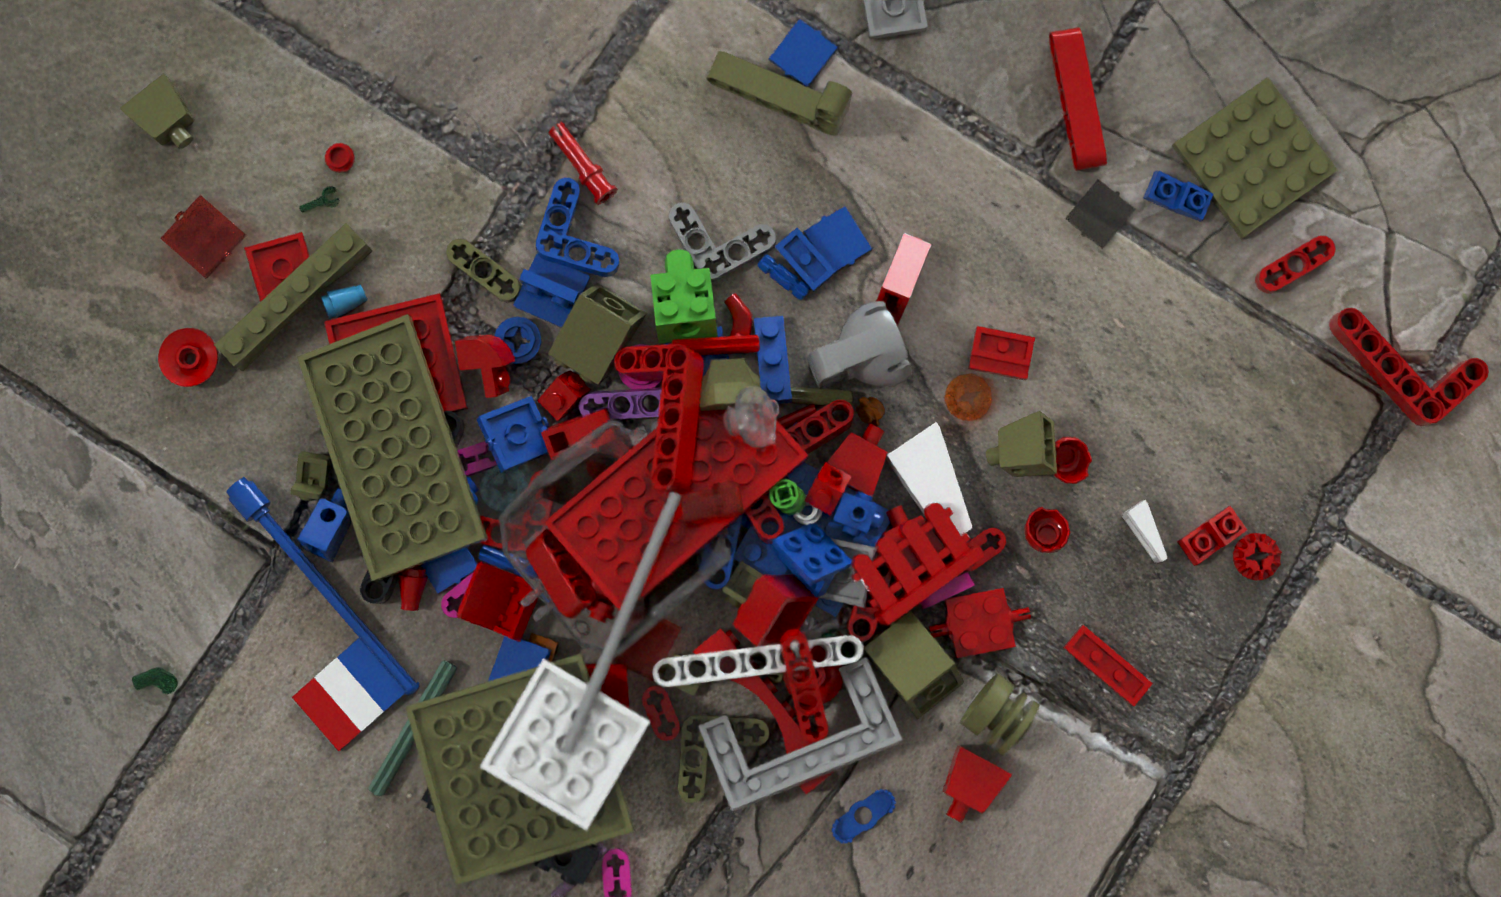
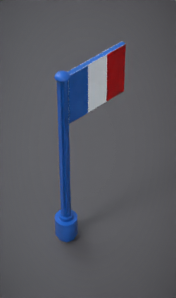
M243 477L226 491L230 496L229 501L247 522L253 519L255 522H260L359 636L354 643L292 696L294 701L338 751H341L404 694H414L420 684L412 679L269 514L268 506L271 502L253 481H248Z

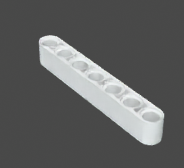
M840 636L808 641L810 650L814 645H819L823 647L826 653L822 662L813 661L814 668L850 664L860 659L863 653L862 643L854 636ZM845 641L851 642L855 646V654L850 659L843 657L840 652V647ZM793 642L790 647L795 653L796 658L800 657L798 642ZM780 644L666 658L660 660L655 665L653 677L657 684L663 687L782 673L786 672V668L780 661L781 647ZM753 653H760L765 657L766 664L763 669L755 670L750 666L749 658ZM731 657L735 661L736 668L734 672L725 674L720 670L719 661L721 658ZM698 660L705 665L706 671L702 677L695 678L689 673L688 667L692 661ZM664 664L673 666L675 669L674 679L669 682L662 681L658 676L659 667ZM800 666V667H797L794 671H797V670H805V669H808V668H807V667H804V666Z

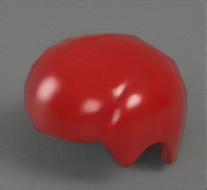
M1062 437L1055 442L1057 473L1052 475L1061 482L1077 484L1089 476L1088 467L1092 462L1087 445L1076 437Z
M1037 508L1029 514L1024 526L1026 541L1030 547L1041 553L1058 552L1067 544L1070 535L1068 521L1057 509Z

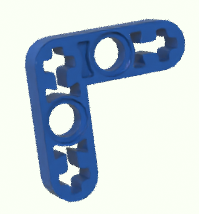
M565 177L558 180L553 187L536 239L538 255L546 261L601 277L613 276L619 269V257L613 249L568 236L580 199V188L578 183L571 178ZM566 187H570L574 195L569 194L566 206L561 205V191H565ZM556 212L563 213L567 218L566 222L563 225L555 226L550 222L551 215ZM549 240H553L554 246L563 249V243L567 244L564 249V257L560 256V249L551 248L549 252H546L542 243L547 244ZM580 247L585 250L586 256L583 260L574 261L569 256L570 251L573 248ZM591 251L595 252V259L598 260L610 257L613 265L608 264L607 268H602L601 262L594 259L593 265H589Z

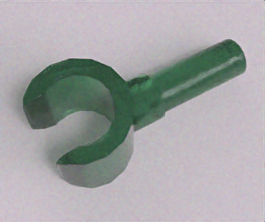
M333 186L326 187L321 197L300 205V211L303 213L322 205L336 207L340 202L339 198L334 200L326 199L328 194L336 192V188Z

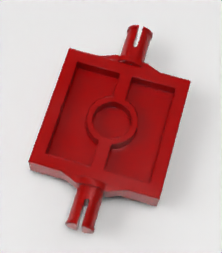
M1004 588L945 599L946 623L928 626L929 632L941 630L940 632L930 633L933 638L948 635L953 643L955 657L961 658L1016 647L1013 635L1014 622L1031 620V615L1018 616L1019 614L1029 613V607L1011 611L1006 601Z

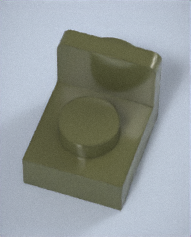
M675 653V655L673 656V658H674V657H682V656L679 655V654H677V653ZM692 661L689 664L688 670L691 676L700 678L705 674L706 668ZM669 664L662 665L659 671L664 674L662 681H672L675 677V669ZM701 683L675 687L695 696Z

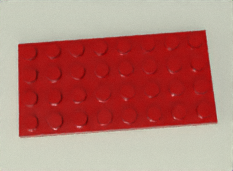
M762 403L761 408L701 411L699 405L691 484L688 491L681 497L636 604L766 495L780 480L786 478L808 459V454ZM657 428L544 521L546 527L619 612L669 496L668 493L657 489L651 480Z

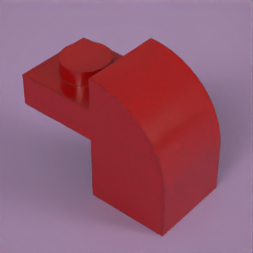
M474 335L455 341L459 370L481 369L486 398L498 397L509 392L510 377L505 365L515 362V358L510 347L502 339L493 335Z

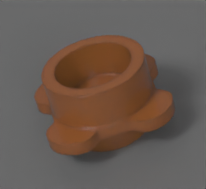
M861 397L859 399L860 406L856 407L857 414L863 422L878 427L880 425L879 419L885 415L883 404L874 397Z

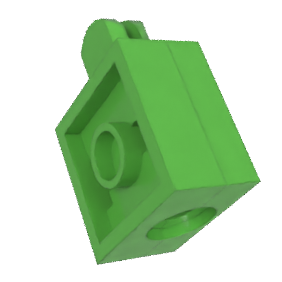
M679 249L671 251L665 259L666 273L650 275L658 343H669L674 339L718 337L710 268L694 269L693 259L688 251Z

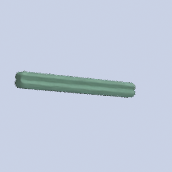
M442 661L419 702L442 696L457 667L448 661ZM409 719L369 786V791L381 797L385 794L415 742Z

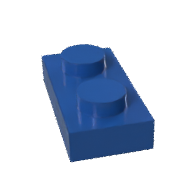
M798 227L775 246L777 251L813 292L836 273Z

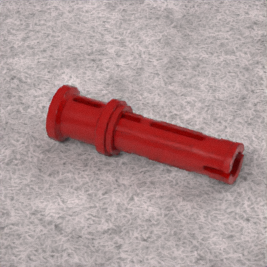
M563 122L556 124L562 136L554 126L549 130L548 134L580 174L579 182L581 185L588 187L595 197L594 202L596 205L605 203L616 194L618 189L615 185H610L604 177L602 167L591 162Z

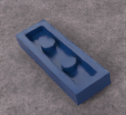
M783 316L754 318L755 335L759 336L760 341L757 358L762 404L792 403Z

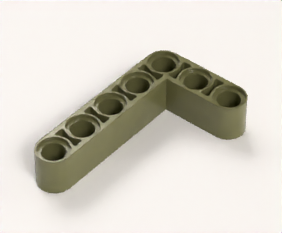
M723 51L717 53L706 78L708 82L723 90L832 136L838 135L849 110L852 91L837 82L828 81L823 93H820Z

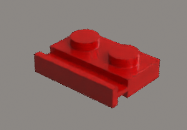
M977 326L968 369L1026 381L1028 379L1035 337Z

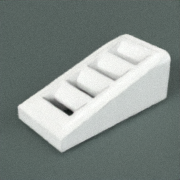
M1146 500L1140 501L1124 512L1122 517L1154 563L1163 562L1167 559V555Z

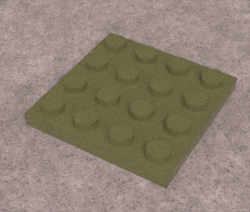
M1268 77L1172 145L1203 189L1214 194L1212 201L1241 239L1337 171V168Z

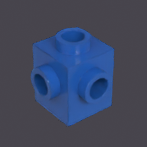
M856 491L855 496L843 492L832 522L843 526L842 532L859 537L860 533L866 535L869 528L875 530L881 513L876 512L878 504L872 502V496ZM853 510L861 511L862 518L856 519L853 516Z

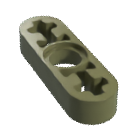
M455 239L449 243L446 254L454 266L503 302H513L516 300L521 289L516 277L467 240ZM464 246L467 247L465 249L466 254L474 259L469 269L465 268L469 263L464 258L459 257L457 260L455 259V248L462 249ZM481 263H488L492 267L491 275L484 279L479 278L476 275L477 266ZM498 272L502 273L498 277L505 284H509L510 281L513 282L512 288L514 292L512 294L508 292L504 295L501 294L502 288L494 282Z

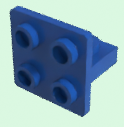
M536 254L529 271L524 269L519 278L522 286L514 302V307L562 328L579 295L585 291L590 276L574 268L546 261Z
M810 523L777 537L772 543L779 552L778 558L816 598L826 593L836 573L848 569L852 565V560L816 523Z

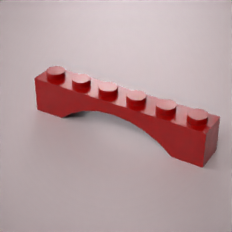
M719 629L694 649L693 652L695 655L738 650L736 647L741 643L730 629L726 633ZM750 656V666L757 670L759 666ZM723 657L719 661V668L723 673L731 674L734 672L736 664L731 657ZM759 676L729 679L753 692L769 708L782 732L786 755L812 744L803 738L799 726L792 719L796 716L795 711L786 700L781 704L774 696L778 690L768 677L763 680ZM834 771L802 783L799 787L807 794Z

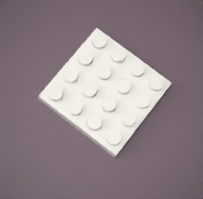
M543 659L480 767L587 830L650 721L599 691L573 754L562 751L561 748L588 684Z

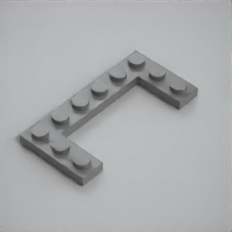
M867 657L839 668L840 675L861 724L748 770L727 715L698 726L732 812L902 743L900 733Z

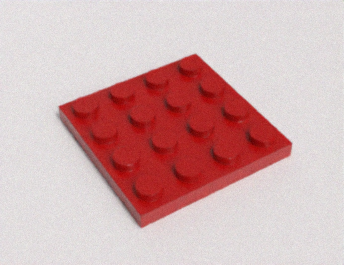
M440 293L324 321L329 344H332L404 315H410L443 411L457 412L468 409Z

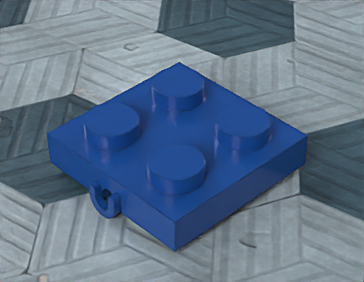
M532 396L480 415L476 419L486 439L485 443L488 444L489 451L492 452L501 473L549 454L541 434L542 431L549 427V423L546 417L541 416Z

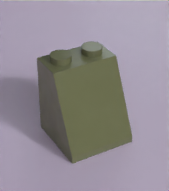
M596 283L579 295L548 354L555 358L554 361L564 368H571L580 373L579 376L584 381L599 385L608 377L614 367L616 354L622 348L627 347L647 313Z
M911 611L892 622L891 627L882 634L874 635L868 641L867 646L864 647L869 658L917 719L964 683L955 663Z

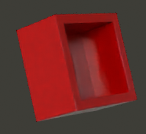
M794 574L762 575L753 584V591L746 602L739 607L738 615L732 625L756 647L780 644V639L785 632L801 628L819 597L816 598Z

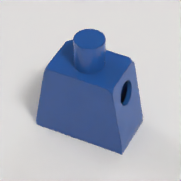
M337 488L331 501L323 498L319 500L298 537L299 542L306 551L332 563L352 522L341 489ZM335 518L333 521L328 522L329 519Z

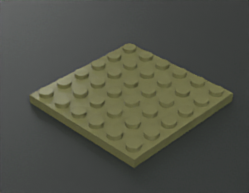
M583 653L552 662V664L589 685L590 677ZM538 667L405 707L456 885L634 832L619 776L589 828L585 830L480 767Z

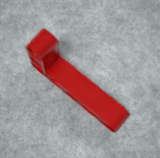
M1346 308L1333 315L1330 319L1329 327L1332 334L1404 414L1418 426H1427L1442 420L1488 377L1489 370L1487 364L1481 359L1471 358L1455 365L1429 388L1358 309ZM1343 316L1350 319L1352 323L1350 330L1343 327L1341 322ZM1363 338L1370 341L1372 346L1370 352L1363 349L1361 344ZM1383 360L1390 363L1392 368L1390 374L1383 371ZM1467 366L1471 367L1474 371L1475 376L1473 380L1469 379L1466 375ZM1404 382L1411 387L1410 397L1406 396L1402 391V384ZM1445 386H1449L1452 389V399H1448L1445 396ZM1423 405H1427L1431 409L1430 419L1423 415Z
M682 344L622 348L614 359V366L617 371L635 381L662 380L651 480L657 489L668 494L671 491L682 496L688 491L691 484L704 360L701 355Z
M838 399L786 431L809 454L847 431L853 423L854 409L848 401ZM837 410H843L849 417L843 422H838L834 420L832 414ZM815 425L821 427L823 433L819 437H811L808 435L807 429ZM766 494L761 498L763 504L759 509L749 508L744 512V515L758 537L763 542L772 544L775 538L784 535V523ZM767 522H775L779 529L775 534L768 535L762 531L763 525Z

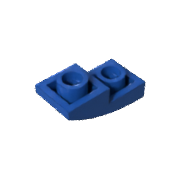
M1158 170L1153 173L1143 198L1180 215L1203 221L1214 194L1191 182L1183 183Z

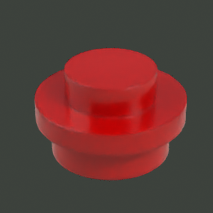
M336 143L327 149L325 162L332 171L343 173L352 168L355 162V155L348 145Z
M594 600L586 608L591 611L588 617L602 623H606L607 619L614 620L615 618L613 615L615 608L598 600Z

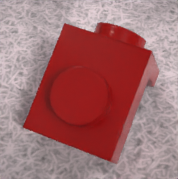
M569 370L558 376L537 401L559 421L565 417L580 398L589 393L590 389L578 374Z

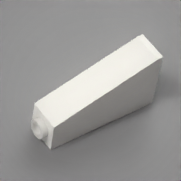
M937 422L886 456L887 462L923 515L924 509L928 504L938 503L944 509L950 507L954 514L949 517L961 535L973 528L941 429Z

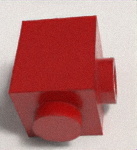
M825 462L804 501L831 515L852 476Z

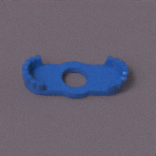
M880 789L875 790L874 793L864 800L855 802L848 812L836 819L832 824L833 836L840 843H851L853 838L862 831L873 828L877 820L887 813L893 812L892 809H895L896 804L895 797L888 790ZM860 807H867L871 810L872 818L867 824H859L855 820V811Z

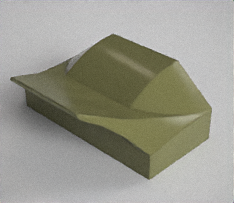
M744 358L711 361L709 369L702 378L701 411L761 408L760 376L752 372Z

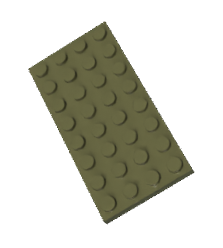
M404 315L297 357L372 581L382 580L488 539L410 315Z

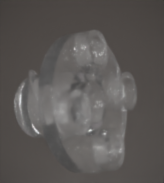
M757 386L746 387L738 393L735 407L728 406V409L725 411L723 416L724 427L732 436L741 435L744 441L752 447L759 448L774 444L776 440V417L779 414V406L761 388Z

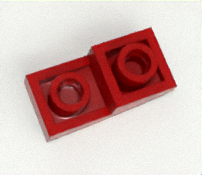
M1228 506L1182 537L1177 543L1195 566L1220 548L1231 543L1246 532L1247 528L1232 507Z

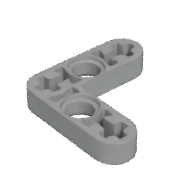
M680 202L675 204L669 211L671 226L685 250L692 256L696 269L706 268V261L710 260L712 264L720 261L721 257L718 254L723 252L724 259L730 266L725 268L723 262L716 267L717 273L712 274L710 272L712 282L769 252L775 244L774 230L767 225L760 224L716 248L691 205ZM679 210L683 213H690L687 216V220L692 229L687 231L685 235L681 233L686 231L681 220L675 221L677 211ZM758 232H761L763 235L769 234L770 237L767 238L768 244L765 246L761 242L753 246L755 252L751 254L749 246L744 239L749 238V243L757 240ZM698 234L703 236L705 239L704 247L699 250L692 249L688 244V240L692 235ZM739 245L745 250L744 258L739 261L732 260L728 255V251L732 246Z

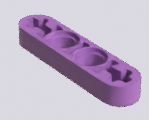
M661 388L590 392L579 403L580 413L586 415L594 412L593 408H588L587 406L593 398L596 404H603L608 401V407H601L596 411L604 408L608 411L609 409L610 419L658 417L659 407L654 411L648 410L644 405V398L646 395H653L658 399L660 406ZM623 396L629 400L630 408L627 412H621L616 408L615 400L617 397Z

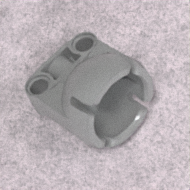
M883 301L869 302L857 308L849 315L843 325L839 339L812 351L807 358L819 389L836 384L846 377L848 380L856 378L866 384L885 387L905 382L912 376L911 365L908 360H905L908 357V353L901 334Z

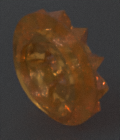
M972 373L957 376L948 384L945 391L947 409L960 420L973 421L981 418L989 410L992 403L991 388L984 378ZM963 385H965L970 393L980 392L973 399L974 409L968 401L957 402L964 395L965 388Z

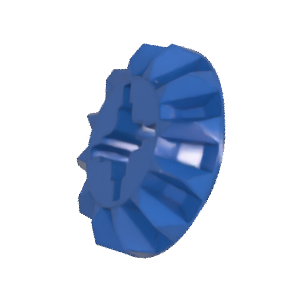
M524 317L506 319L498 326L494 335L502 339L510 347L515 358V362H512L513 364L527 363L537 356L542 344L539 329L531 320ZM520 329L522 338L530 343L520 344L517 353H515V345L506 340V338H515Z

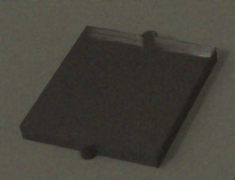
M1097 179L1065 219L1081 231L1082 237L1087 236L1103 249L1135 211V208L1122 199L1118 191H1112Z

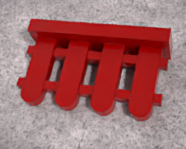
M938 503L928 504L924 509V515L928 521L922 526L914 520L904 521L900 526V532L904 538L898 543H895L890 537L878 539L876 550L879 556L871 561L865 554H858L853 557L851 563L855 573L851 577L855 582L861 580L872 597L868 601L872 608L879 607L880 610L875 612L874 616L880 624L890 625L985 557L979 546H968L966 544L970 538L967 533L961 535L949 516L954 513L950 507L944 509ZM931 529H934L945 546L938 552L925 535ZM907 546H910L921 563L914 569H912L901 552ZM950 554L952 558L944 563L942 559ZM883 563L887 565L897 580L890 586L887 585L877 570V567ZM926 571L928 575L920 580L918 576ZM902 588L904 592L898 597H895L894 593H896L898 590Z

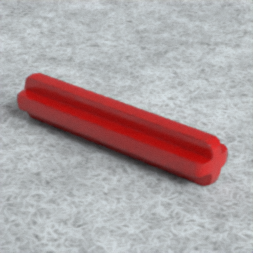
M758 335L672 340V344H682L699 355L758 352L760 349Z

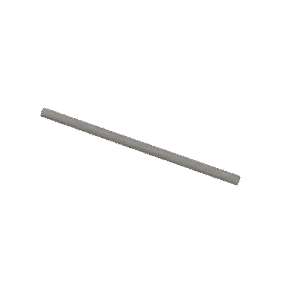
M670 491L561 748L566 753L573 754L681 500V495Z

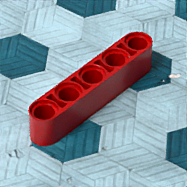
M1080 27L1050 32V51L1074 168L1078 171L1106 166V149L1082 31Z

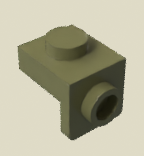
M301 451L298 455L296 482L291 487V495L299 496L300 499L305 501L319 500L328 488L331 457Z
M741 561L722 592L727 594L724 600L739 609L753 591L752 586L755 581L763 574Z

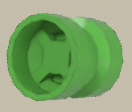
M782 479L770 489L769 498L772 504L784 514L795 515L801 512L806 504L804 501L806 498L804 491L791 480Z

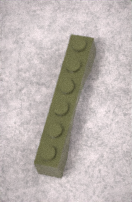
M345 223L214 346L234 367L244 371L266 350L279 331L302 307L327 286L352 271L372 252V249Z

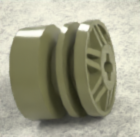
M996 673L972 701L961 718L960 724L975 735H979L987 727L991 729L985 743L991 746L1000 738L995 750L1004 755L1027 733L1039 710L1040 704L1031 700L1022 709L1028 695L1022 692L1013 701L1009 699L1014 685L999 673Z

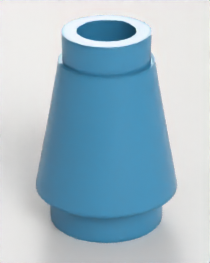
M361 284L326 291L327 294L321 296L329 319L333 317L340 318L367 301Z

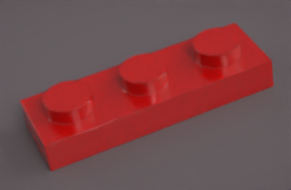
M1084 625L1079 627L1063 647L1064 650L1133 707L1153 684Z

